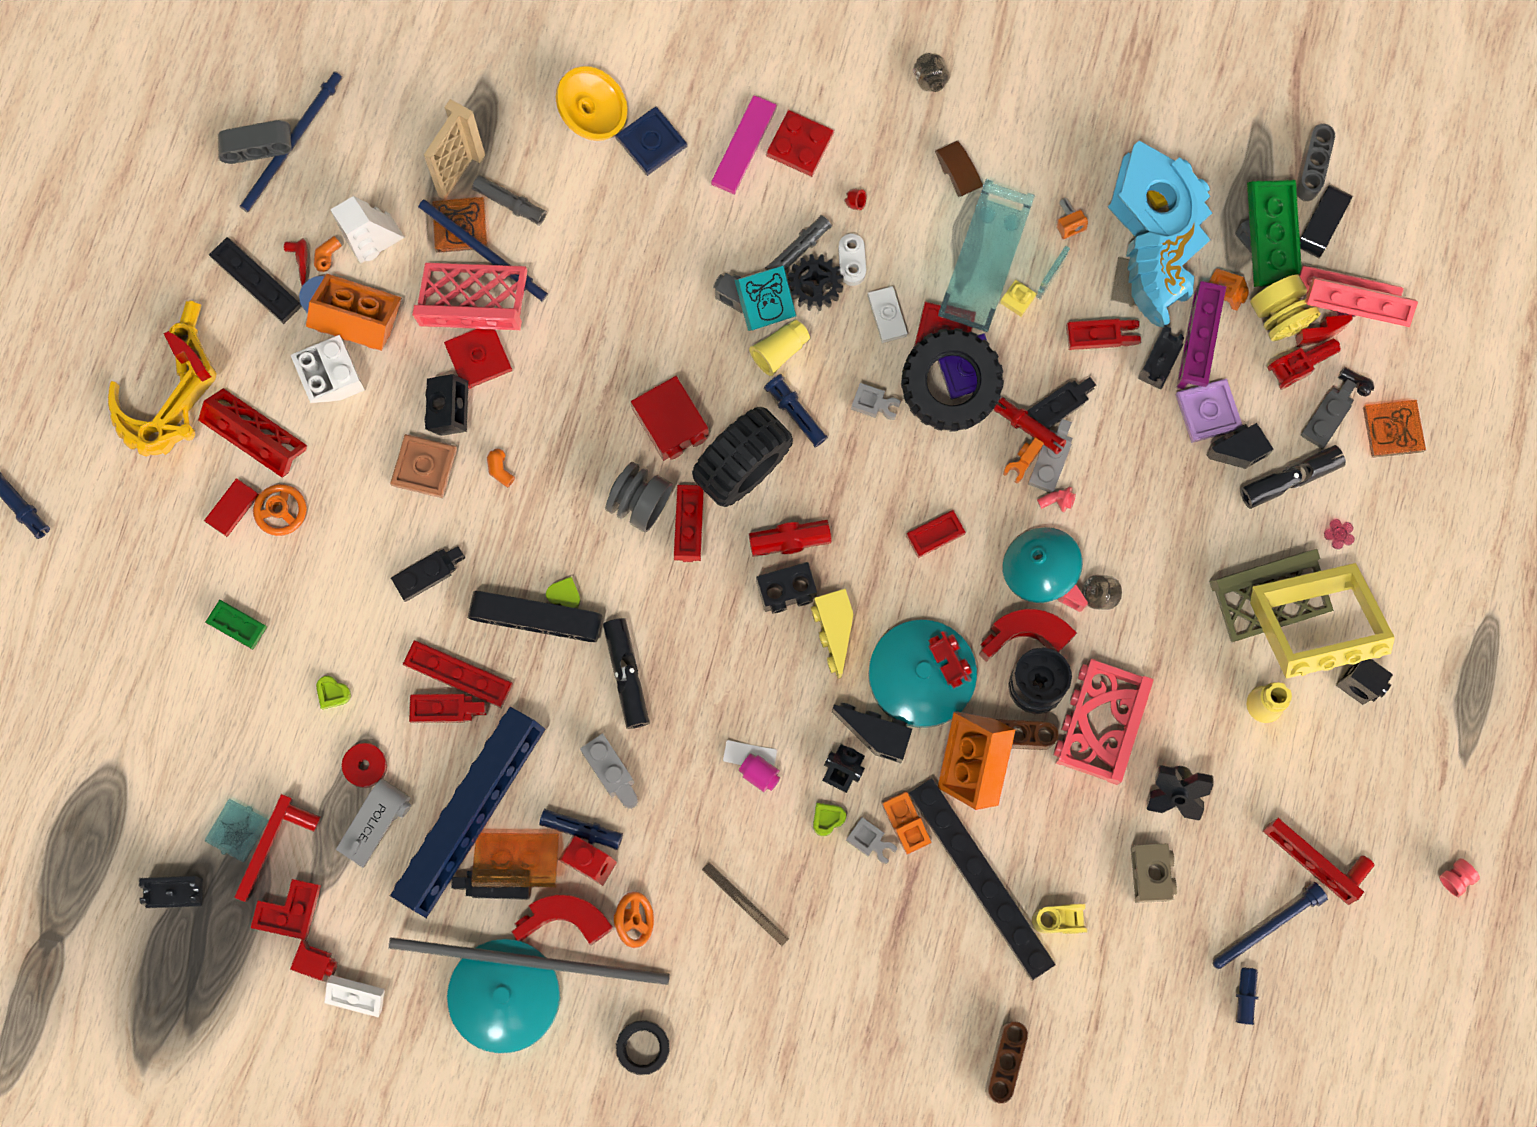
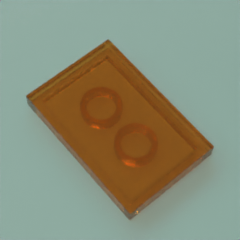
M480 833L475 841L472 887H556L559 834Z

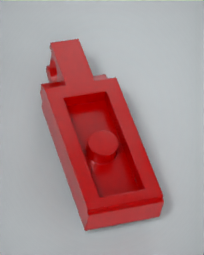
M465 694L410 695V723H465V721H472V716L486 715L487 704L485 702H472V696H466Z

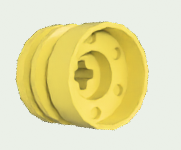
M1298 274L1273 283L1255 295L1250 301L1259 318L1271 316L1263 325L1265 330H1271L1268 334L1271 341H1278L1299 333L1301 329H1306L1321 315L1317 307L1311 308V305L1305 303L1306 299L1299 300L1308 290Z

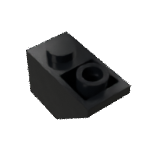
M1257 423L1250 427L1244 424L1233 431L1234 436L1228 439L1223 436L1211 444L1212 448L1207 453V457L1210 460L1246 469L1268 457L1274 449Z

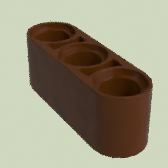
M996 719L1013 729L1017 728L1023 732L1024 739L1022 741L1013 739L1011 749L1047 750L1058 740V729L1052 723ZM1038 731H1048L1051 735V741L1048 743L1042 742L1038 737Z
M1020 1022L1005 1023L999 1032L985 1086L987 1097L995 1103L1008 1102L1014 1094L1028 1039L1027 1028ZM1012 1026L1017 1027L1021 1033L1020 1039L1015 1043L1007 1038V1031ZM1004 1054H1009L1014 1061L1012 1068L1007 1071L1000 1066V1058ZM997 1082H1002L1006 1086V1094L1002 1098H996L992 1092V1088Z

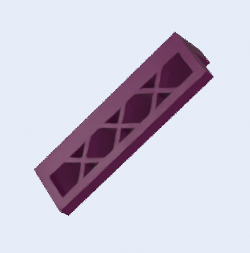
M1200 281L1194 291L1176 385L1178 389L1184 390L1187 384L1207 387L1209 383L1226 286Z

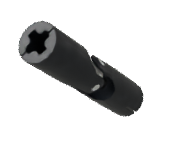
M1333 445L1291 464L1282 473H1272L1240 488L1242 500L1249 509H1252L1281 496L1289 488L1301 487L1346 465L1344 455L1334 458L1343 454V452L1337 445ZM1301 466L1305 470L1306 478L1303 482H1301V471L1293 467Z
M625 618L607 621L603 623L614 676L617 681L626 729L646 726L650 724L641 682L638 677V669L627 621ZM621 660L627 664L626 667L621 668Z

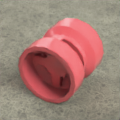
M1460 858L1453 864V869L1443 872L1439 879L1451 894L1460 897L1465 893L1466 887L1474 885L1480 879V876L1469 862Z

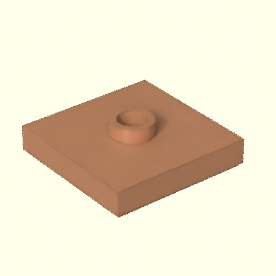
M405 434L390 485L443 499L457 451L456 446Z

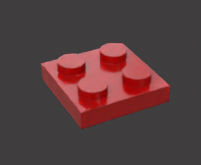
M788 110L766 152V157L813 177L834 135V130Z

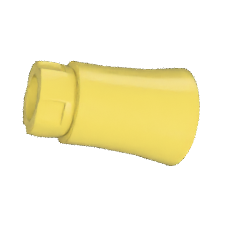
M793 320L769 337L749 347V351L759 368L765 374L773 376L792 355L802 348V345L810 340V336L802 323L798 320Z
M1280 682L1256 687L1247 697L1246 704L1249 714L1255 720L1262 723L1276 721L1291 702V690L1284 683Z

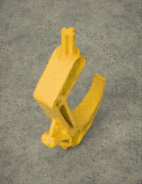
M186 301L180 322L175 323L169 329V332L179 338L182 335H188L187 340L184 342L203 362L211 378L202 382L195 374L189 361L181 364L175 357L176 372L180 376V383L152 422L135 420L125 415L119 403L118 394L120 386L114 381L110 382L108 406L111 412V422L116 427L115 431L119 438L123 439L124 444L132 450L137 448L140 455L146 457L162 453L166 455L172 450L175 443L183 439L187 441L192 440L195 437V430L189 425L188 411L216 379V371L201 345L197 334L198 330L195 328L201 309V304L195 303V301ZM183 418L184 424L181 426H176ZM159 432L157 439L148 441L152 433Z

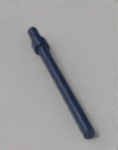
M425 199L420 202L418 208L493 265L511 266ZM511 274L509 277L517 282L519 274ZM527 275L524 291L527 290L543 302L548 293L532 282L533 278Z

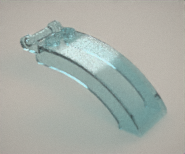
M985 180L959 258L938 314L939 317L988 333L1035 197L1034 194L1027 193L1026 195L995 185L992 180ZM989 193L1023 204L1022 211L987 200Z

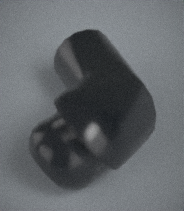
M1343 367L1338 376L1344 382L1349 379L1357 384V392L1361 396H1369L1371 391L1374 390L1372 379L1346 367Z

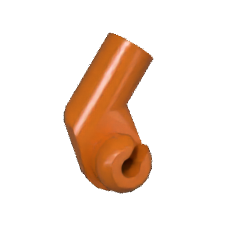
M335 236L315 249L314 266L320 272L328 271L331 266V254L342 246Z
M497 448L490 451L487 456L488 471L493 478L508 488L514 482L515 477L503 469V461L506 455L503 450Z

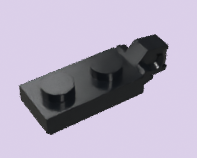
M1091 377L1079 385L1076 381L1068 382L1030 408L1028 415L1050 429L1082 407L1089 400L1086 395L1095 389L1096 384Z
M459 546L448 552L442 549L391 577V580L404 602H407L452 576L451 573L456 570L454 565L464 560L465 556Z
M467 871V877H452L451 888L466 890V896L472 898L529 900L530 871Z

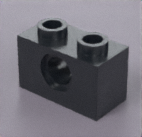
M454 374L427 378L425 430L440 436L467 432L468 381Z
M1367 659L1351 664L1336 686L1364 705L1369 701L1375 702L1379 696L1382 698L1391 687L1389 680L1393 674L1374 660Z

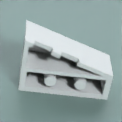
M352 196L330 209L344 239L360 264L364 261L375 259L381 251L405 238L390 213H382L378 207L372 208L367 202Z

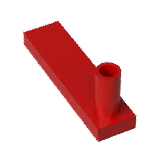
M281 794L234 898L247 902L283 820L314 832L321 817L291 805L293 799Z
M1275 819L1263 830L1269 838L1347 905L1358 901L1364 894V891L1359 886L1375 866L1368 857L1360 856L1345 875L1281 819Z

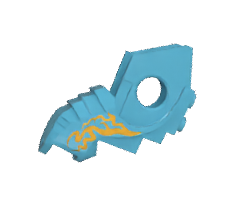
M1138 141L1133 145L1131 154L1127 153L1122 159L1113 197L1108 208L1135 236V239L1128 245L1126 257H1130L1127 270L1130 271L1128 283H1132V298L1145 318L1147 317L1152 324L1163 328L1164 325L1167 326L1170 323L1167 307L1177 300L1187 301L1193 295L1194 275L1185 270L1182 265L1210 241L1209 237L1199 226L1212 214L1205 204V201L1211 197L1208 194L1210 188L1203 179L1196 177L1191 165L1186 160L1179 157L1175 161L1145 143ZM1153 190L1162 194L1168 202L1169 211L1160 213L1153 210L1147 203V191Z

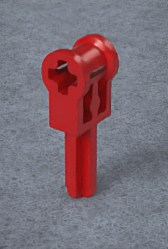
M1332 338L1306 353L1302 348H1299L1275 360L1267 369L1274 373L1280 383L1279 388L1283 390L1309 376L1315 370L1314 365L1341 351L1340 343Z

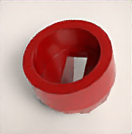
M851 189L846 193L848 198H845L844 201L848 208L862 210L865 207L867 198L864 190Z

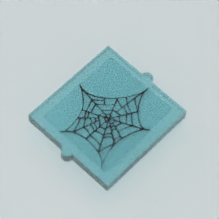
M229 799L204 841L220 849L221 854H229L245 863L269 820L253 812L252 807H244Z

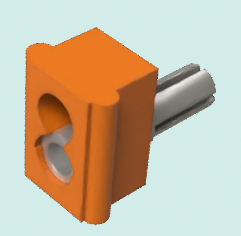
M1067 198L1061 199L1059 204L1066 216L1058 219L1057 229L1062 239L1087 230L1088 219L1084 216L1081 210L1075 211Z

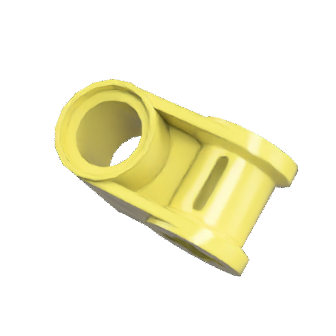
M1085 904L1041 908L1033 914L1032 925L1036 931L1044 934L1087 933L1083 917V910L1086 909ZM1043 913H1048L1052 917L1053 922L1049 928L1041 923L1040 919Z

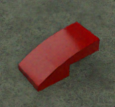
M1352 315L1326 317L1319 325V328L1301 329L1295 337L1297 347L1317 344L1332 338L1349 325L1353 320Z
M169 331L163 333L174 356L181 364L189 361L195 374L202 382L211 378L203 362L182 339Z

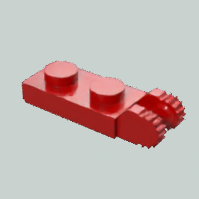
M1107 319L1068 322L1066 325L1069 350L1138 345L1141 343V336H1121V331L1139 328V321Z

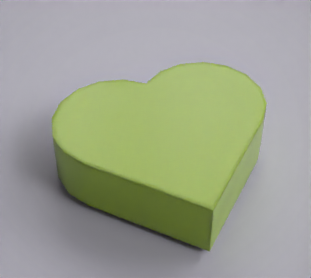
M572 577L554 583L546 590L547 600L551 604L578 608L580 605V596Z
M331 676L321 677L316 684L322 710L344 705L351 698L350 689L345 684L338 683Z
M816 803L813 821L814 832L822 837L828 836L834 828L844 824L846 813L839 806Z

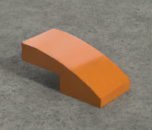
M907 791L881 802L907 855L932 843Z

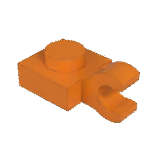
M1036 437L1031 444L1026 442L1017 454L1021 457L1020 460L1009 463L1005 467L1003 475L1006 476L1010 470L1017 471L1018 476L1015 483L1018 484L1022 480L1024 472L1041 451L1044 443Z

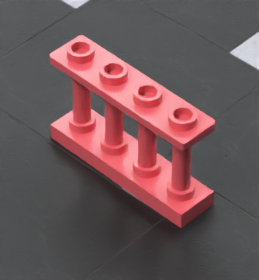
M1306 265L1302 266L1299 276L1308 290L1305 300L1307 305L1410 327L1418 301L1402 297L1403 288L1401 286Z

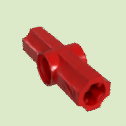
M828 520L805 524L789 522L778 525L776 529L749 533L752 557L779 552L781 554H794L803 551L804 548L831 544L832 542Z

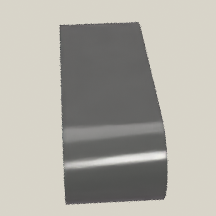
M281 120L226 129L218 133V158L226 164L279 156L291 151L290 124Z
M1317 125L1307 139L1296 183L1297 197L1303 201H1311L1316 198L1325 183L1335 141V131L1330 125ZM1316 137L1322 138L1325 143L1318 141ZM1311 160H1316L1320 165H1314ZM1305 183L1312 184L1314 189L1307 187Z

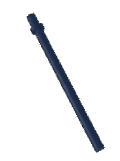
M333 72L327 82L321 84L320 92L292 130L291 150L328 97L335 94V87L342 79V76L337 72ZM289 153L273 157L239 206L242 210L249 212Z

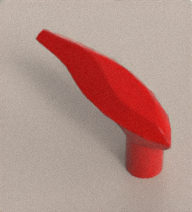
M304 238L298 242L284 243L285 252H295L301 286L304 285L306 279L308 256L307 244Z

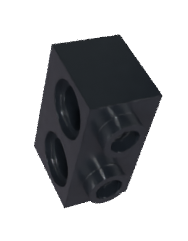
M808 562L756 576V583L765 612L771 611L772 614L780 613L787 610V606L796 603L798 606H805L812 603L813 599L817 597L816 586ZM804 581L808 588L802 592L796 591L793 588L794 582ZM771 588H778L782 595L777 599H772L767 595V591Z

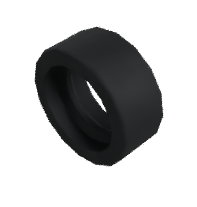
M635 1021L627 1025L619 1034L616 1042V1055L620 1064L628 1072L637 1075H649L659 1070L667 1061L670 1052L669 1039L665 1031L657 1024L649 1021ZM638 1031L651 1032L659 1042L660 1050L658 1056L647 1065L634 1063L629 1059L626 1052L628 1039Z

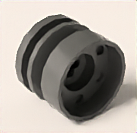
M630 462L615 480L610 490L605 510L611 514L617 511V517L620 519L632 511L630 524L643 532H648L665 507L671 494L673 483L658 475L646 483L648 470L643 468L639 471V465L635 462Z

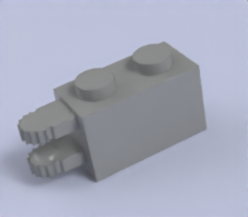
M604 734L581 747L582 754L611 798L617 795L625 808H635L638 803V797L631 787L634 784V780Z

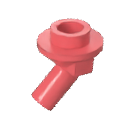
M1069 486L1064 490H1059V492L1049 493L1037 499V502L1041 509L1057 502L1061 511L1065 513L1067 508L1072 509L1076 494L1072 493L1073 488Z

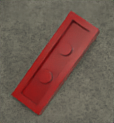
M677 485L674 561L692 563L693 561H701L704 490L699 485Z

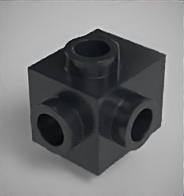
M840 744L837 752L831 751L825 761L824 766L828 767L822 781L847 793L852 782L858 783L865 770L861 766L865 755L857 752L854 748Z

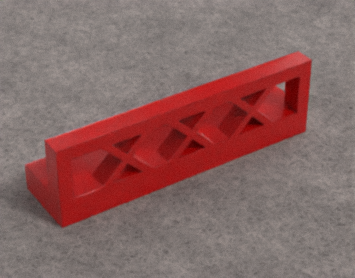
M224 388L203 401L198 421L281 478L289 474L293 460L306 451L307 445ZM223 399L231 404V406H224L218 401ZM239 415L248 416L252 420H244ZM260 429L269 430L274 435L265 434ZM282 444H289L295 449L290 451L282 446Z

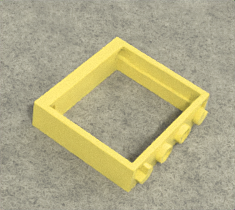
M1356 563L1252 587L1250 604L1285 678L1299 675L1304 676L1320 670L1327 671L1337 666L1356 664L1371 658H1381V656L1391 654L1395 637ZM1352 589L1375 635L1293 654L1272 607Z

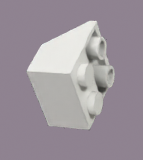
M340 335L290 355L310 403L341 401L365 391L347 347Z

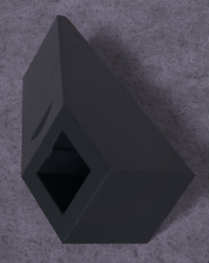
M841 702L839 706L834 704L832 713L875 756L902 763L912 732V728L907 727L908 723L898 719H892L889 722L881 719L882 715L872 711H866L865 714L855 711V706Z

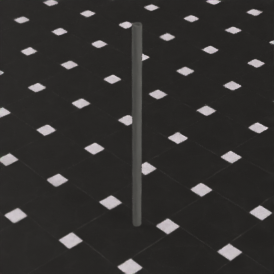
M390 937L388 949L668 985L670 976L667 973Z

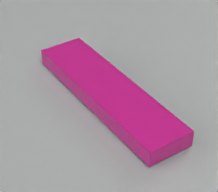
M753 95L711 181V185L735 195L777 109V104Z

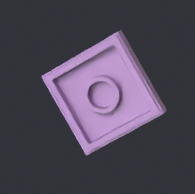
M1227 379L1208 383L1207 387L1197 386L1175 394L1191 443L1231 433L1242 426Z

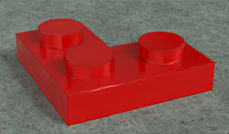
M292 879L285 906L257 901L250 928L307 941L321 885Z

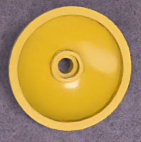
M581 66L568 71L559 81L556 88L557 109L565 124L573 132L589 140L602 141L613 137L622 129L627 118V103L623 91L611 76L597 68Z

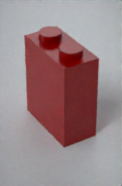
M677 376L630 401L634 414L663 461L668 458L670 460L676 459L684 453V449L691 445L693 447L699 446L709 436L706 423Z

